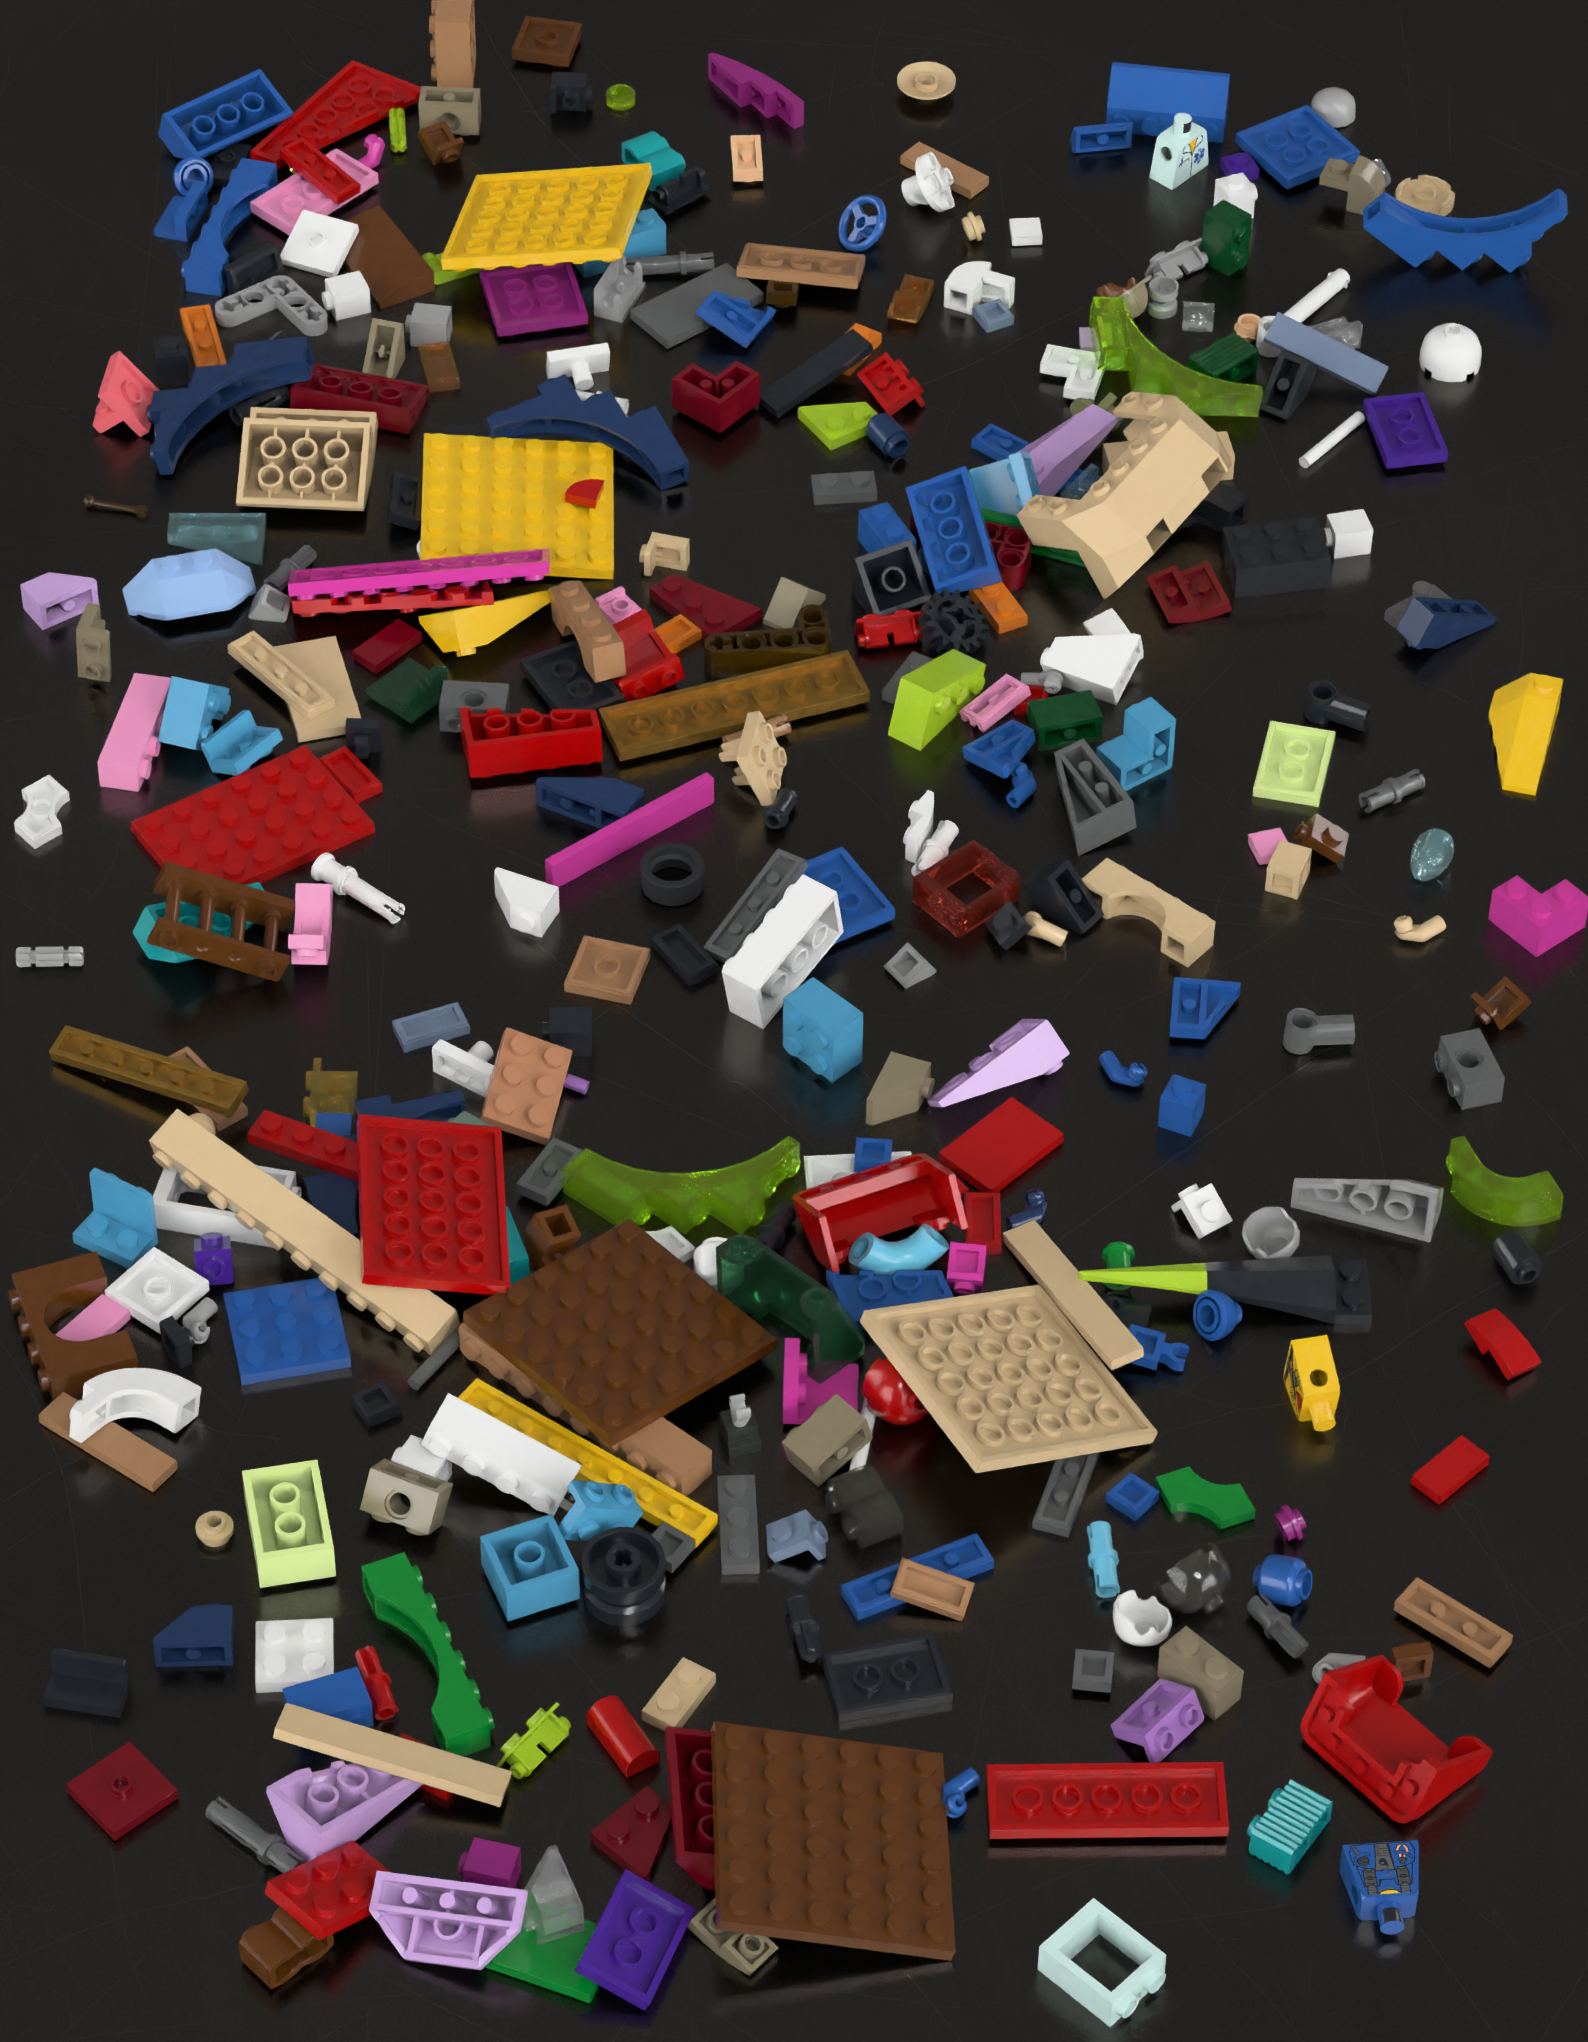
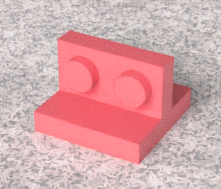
M120 351L110 356L98 393L100 403L95 409L96 415L92 426L101 434L124 421L141 437L150 431L152 423L148 420L147 406L152 402L154 391L160 390Z

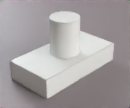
M608 343L547 352L546 373L548 379L566 374L567 377H573L577 390L584 391L590 389L594 384L591 373L609 371L610 349Z
M439 1039L432 1047L433 1072L486 1097L494 1065L488 1063L493 1056V1050L486 1042L478 1041L466 1052Z

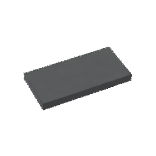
M725 263L630 309V319L666 349H669L713 327L696 315L699 306L713 290L727 294L732 298L750 301L749 307L751 308L764 302V292L748 279L736 277L737 270L728 263Z

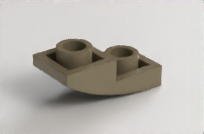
M716 1898L702 1909L687 1926L717 1955L749 1976L778 1949L767 1936L716 1930Z

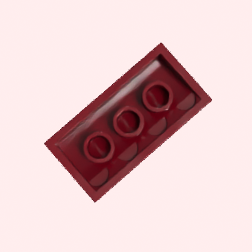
M314 363L311 380L295 383L291 387L290 409L376 412L379 429L409 434L422 412L430 386Z

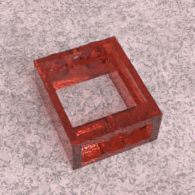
M972 840L913 877L912 902L956 937L960 938L987 921L1007 902L1015 903L1019 900L1020 875L1015 869L1008 867L995 857L989 849ZM973 872L992 889L966 905L946 888Z

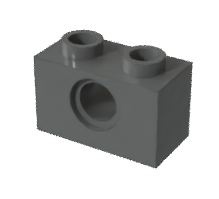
M443 680L439 703L440 731L461 732L459 707L471 708V713H487V708H501V713L509 714V684Z
M1480 1028L1440 1036L1439 1048L1434 1054L1435 1065L1438 1072H1443L1447 1080L1448 1092L1451 1097L1456 1098L1461 1109L1464 1110L1501 1102L1505 1076Z

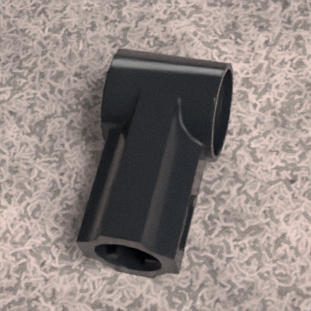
M1315 680L1309 684L1304 707V716L1308 721L1316 724H1325L1331 720L1356 730L1364 731L1371 714V704L1337 693L1336 686L1326 680Z

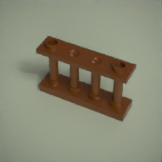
M165 861L154 882L153 893L167 897L165 917H158L148 936L147 943L279 982L290 963L291 956L277 952L278 931L284 932L295 912V900ZM180 901L200 907L197 928L178 922ZM213 911L232 916L230 937L211 932ZM246 921L265 926L263 947L244 942Z

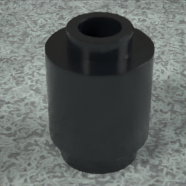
M1507 1231L1494 1241V1257L1514 1284H1528L1539 1276L1543 1263L1525 1236L1518 1234L1516 1231Z

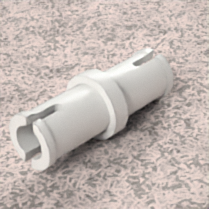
M941 820L931 839H927L924 842L922 854L911 869L912 875L922 882L930 881L939 863L946 860L949 855L948 848L959 833L955 823L949 820Z

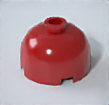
M879 1357L872 1364L865 1376L862 1387L863 1396L867 1398L868 1405L866 1407L870 1412L893 1425H909L920 1421L929 1413L888 1358L883 1360Z

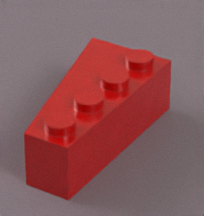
M459 707L461 740L470 778H488L493 775L519 774L531 770L556 769L562 766L588 765L593 762L603 761L601 727L596 710L552 709L550 714H541L531 708H521L520 714L501 713V708H487V713H471V708Z

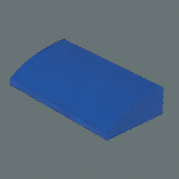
M966 466L905 488L936 593H941L943 589H947L949 593H953L955 590H959V592L968 591L1003 581L973 480Z

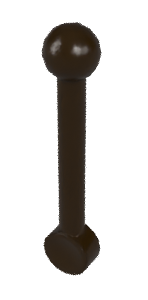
M87 495L83 500L84 505L88 508L99 506L135 513L139 518L148 516V507L145 505L133 507L97 500L92 495Z

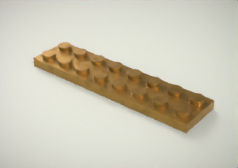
M848 650L608 706L598 710L599 720L621 762L721 738L725 735L741 731L744 728L747 713L760 710L765 721L784 713L788 718L784 722L870 702V691Z

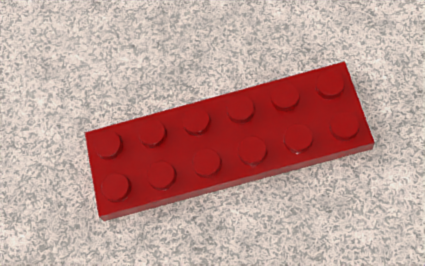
M1223 1762L987 1764L986 1766L990 1839L1228 1836L1229 1833Z

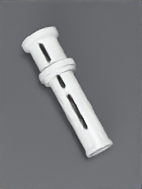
M325 852L314 862L311 869V877L316 881L323 880L327 884H331L336 894L350 895L355 900H358L386 918L392 924L397 923L401 918L391 912V909L404 915V904L397 902L358 878V874L353 867H344L335 861V857L332 854Z

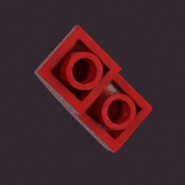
M1496 1308L1464 1323L1482 1355L1491 1352L1507 1381L1536 1368L1542 1362L1518 1328Z

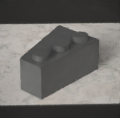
M1084 739L1054 752L1058 780L1078 856L1137 828L1133 800Z

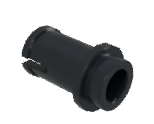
M788 788L781 789L773 803L765 807L763 811L764 823L772 829L784 827L788 823V815L799 800L797 794Z

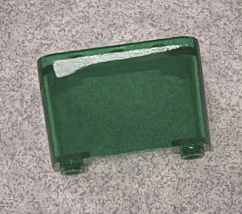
M736 1235L716 1247L717 1291L743 1312L752 1313V1318L756 1321L771 1312L811 1340L813 1343L807 1346L808 1357L811 1359L807 1364V1375L819 1384L823 1383L865 1352L866 1339L864 1331L832 1291L751 1236Z

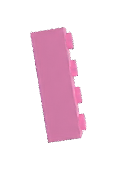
M134 673L97 761L101 787L139 792L144 779H149L152 766L151 761L153 756L157 757L160 751L161 742H158L171 678Z

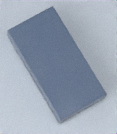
M458 1002L393 1020L392 1030L405 1053L435 1044L439 1039L446 1041L470 1034V1025Z

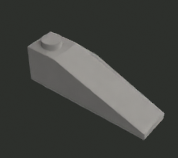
M1295 1178L1290 1207L1430 1242L1441 1212L1444 1188L1411 1179Z

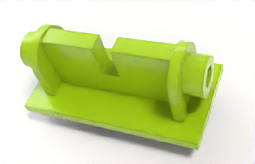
M558 1702L547 1712L541 1707L525 1723L529 1730L522 1737L515 1733L502 1746L500 1750L505 1755L496 1767L500 1768L507 1762L511 1765L509 1770L512 1771L514 1777L517 1779H521L523 1776L528 1777L547 1757L537 1745L540 1744L550 1754L569 1736V1729L571 1728L569 1720L563 1716L558 1718L553 1713L560 1705Z

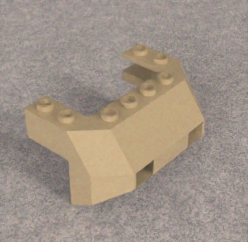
M1133 391L1126 394L1122 398L1121 403L1112 412L1115 417L1134 419L1123 431L1127 440L1131 442L1128 449L1109 466V469L1098 481L1091 485L1090 490L1081 500L1036 494L1026 502V506L1017 514L1033 545L1078 551L1104 600L1120 588L1162 546L1229 472L1232 461L1217 432L1176 396Z

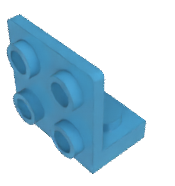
M1030 452L1014 453L1008 455L1009 458L971 469L969 474L973 480L981 508L1017 517V514L1026 506V502L1036 494L1041 495Z
M93 1168L89 1172L94 1210L72 1233L73 1242L92 1252L97 1251L98 1255L129 1269L158 1244L153 1196L142 1187L133 1186L112 1173H106Z

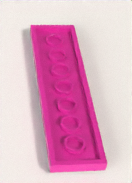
M549 548L440 557L427 560L417 559L291 570L288 591L289 597L297 596V600H311L317 598L316 594L329 593L330 597L338 598L348 596L349 591L362 590L364 595L381 593L383 588H394L396 592H407L414 590V586L427 585L428 589H440L446 587V583L459 582L460 586H474L479 584V580L492 579V583L500 584L510 582L511 577L524 576V580L535 581L543 579L546 574H550Z

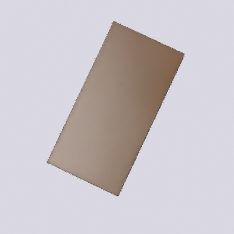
M902 1558L889 1596L962 1622L975 1583Z

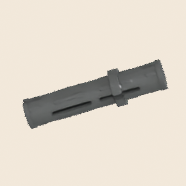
M680 251L679 255L626 258V268L634 272V265L638 261L642 265L643 275L681 273V276H686L687 272L710 271L714 269L713 251L686 254V251Z
M222 1796L217 1797L216 1801L213 1800L208 1805L205 1813L206 1817L258 1855L257 1859L264 1865L270 1864L283 1874L308 1862L307 1859L284 1844L285 1840L281 1836L264 1830L255 1821L233 1807Z

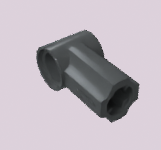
M1295 1008L1289 1011L1287 1015L1282 1044L1287 1051L1299 1055L1307 1054L1314 1045L1354 1044L1355 1022L1353 1015L1317 1016L1309 1009Z

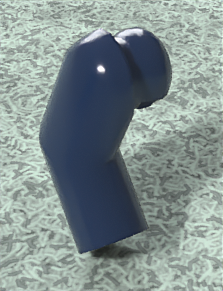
M1035 1188L1026 1192L1024 1197L1027 1203H1025L1023 1211L1006 1217L1008 1230L1035 1220L1038 1224L1043 1221L1048 1207V1200L1044 1199V1192L1041 1189Z

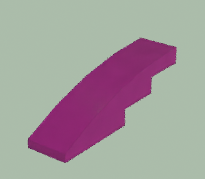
M714 52L708 54V78L740 107L752 104L766 118L778 115L793 129L804 125V101L785 86L743 63Z

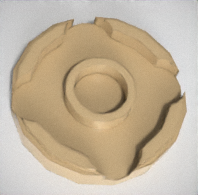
M1419 175L1418 179L1411 180V177L1400 182L1395 191V198L1421 211L1446 216L1452 211L1454 206L1455 193L1451 191V186L1446 181L1434 176Z

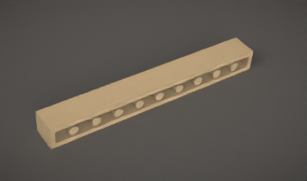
M179 1109L174 1111L149 1140L154 1152L152 1157L160 1166L166 1170H170L171 1167L181 1174L180 1178L190 1188L197 1190L200 1187L209 1194L207 1196L208 1199L219 1209L225 1210L227 1207L236 1213L235 1218L245 1228L252 1230L255 1227L264 1234V1240L274 1249L280 1250L284 1248L291 1253V1259L300 1268L306 1271L311 1268L320 1274L318 1278L325 1286L333 1291H336L337 1288L348 1295L346 1297L347 1300L358 1310L364 1311L368 1309L375 1314V1320L389 1332L395 1329L404 1335L403 1340L413 1350L420 1352L423 1349L432 1355L460 1325L456 1309L430 1290L362 1284L359 1239Z

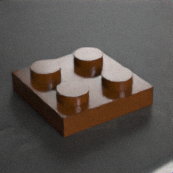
M525 16L512 48V59L528 63L536 62L569 67L582 35V23Z

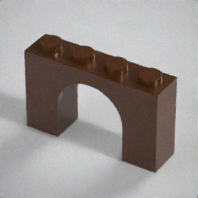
M97 1251L11 1274L13 1289L8 1290L10 1305L13 1312L20 1311L21 1316H18L17 1320L23 1338H30L31 1342L27 1343L31 1362L33 1365L39 1363L41 1369L37 1370L41 1389L42 1391L49 1390L53 1401L62 1392L67 1393L73 1398L83 1396L84 1383L100 1374L124 1368H138L137 1355L127 1330L86 1341L62 1339L49 1330L52 1324L61 1316L86 1308L101 1294L105 1295V1289L108 1288L107 1277Z

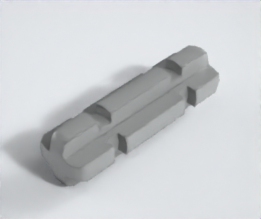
M31 946L18 947L15 955L16 964L18 967H31V964H36V967H64V963H69V967H81L84 964V949L82 946H69V949H64V946H36V950H31Z

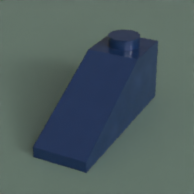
M1414 597L1396 630L1406 638L1405 642L1412 648L1418 650L1423 648L1438 649L1493 625L1497 618L1477 600Z
M539 777L536 780V805L602 829L643 807L644 789L616 778Z

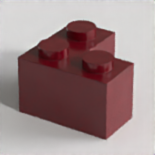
M738 361L732 363L717 376L691 363L672 378V408L718 433L723 432L760 403V373Z

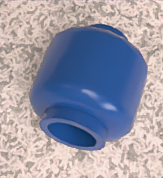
M1271 1554L1264 1559L1261 1565L1256 1566L1253 1573V1585L1258 1588V1594L1263 1593L1272 1604L1294 1607L1300 1604L1302 1599H1307L1312 1589V1572L1307 1569L1304 1560L1297 1557Z

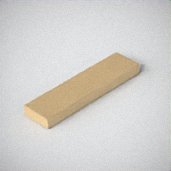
M254 630L227 645L228 654L308 721L335 707V698Z

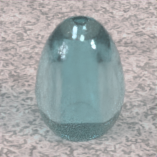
M1432 828L1423 832L1415 841L1410 857V868L1417 880H1432L1439 876L1450 864L1454 855L1455 845L1452 837L1446 831Z

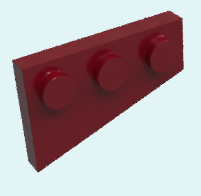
M672 574L649 588V598L674 617L682 614L702 630L703 640L715 633L741 631L762 618V608L676 574Z

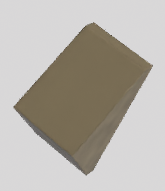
M372 318L362 372L395 379L405 360L404 324Z
M781 577L765 614L763 624L774 629L798 627L799 610L810 604L820 606L826 600V594Z

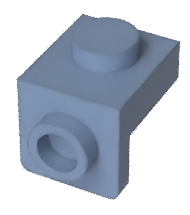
M806 1509L766 1525L767 1554L775 1563L807 1550L817 1560L826 1558L825 1543L828 1542L827 1530L823 1523L816 1521Z

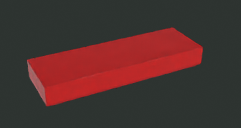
M301 137L280 148L279 157L337 205L360 193L361 184L305 138Z

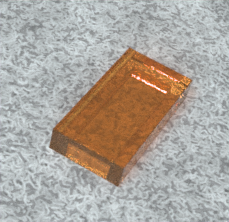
M449 341L419 345V357L427 385L430 386L429 392L460 389V379Z

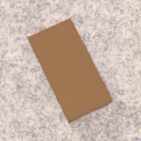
M746 243L737 265L736 277L857 289L865 267L866 255Z

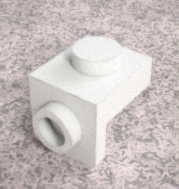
M1212 1183L1199 1189L1197 1184L1186 1188L1178 1193L1181 1200L1171 1206L1174 1213L1182 1209L1198 1239L1233 1221Z

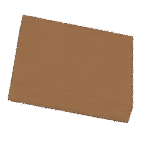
M584 935L565 979L564 991L631 1005L649 962L650 949Z

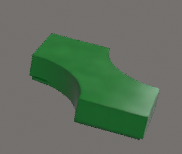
M1190 1466L1155 1477V1487L1160 1491L1164 1503L1172 1514L1180 1512L1200 1514L1210 1519L1220 1530L1255 1519L1256 1510L1240 1483L1231 1485L1211 1483L1199 1477Z

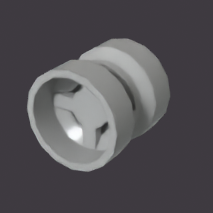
M1157 276L1149 281L1148 295L1150 297L1148 298L1147 312L1152 317L1167 319L1176 314V297L1178 296L1179 284L1175 279L1168 276Z

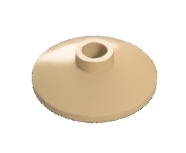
M916 62L907 65L899 72L897 84L899 89L910 97L921 100H933L951 93L956 85V77L951 69L936 62Z

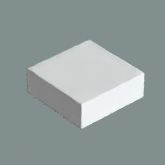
M1039 217L1009 219L1012 246L1042 245L1043 235Z

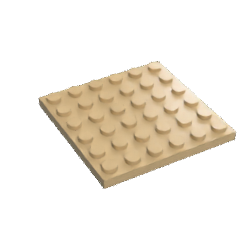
M1040 1284L864 1310L859 1321L975 1473L1153 1443L1158 1433Z

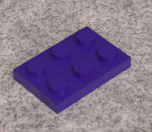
M1424 392L1363 399L1362 409L1386 469L1447 462L1448 450Z
M625 1869L574 1971L645 2011L656 1993L695 1908Z

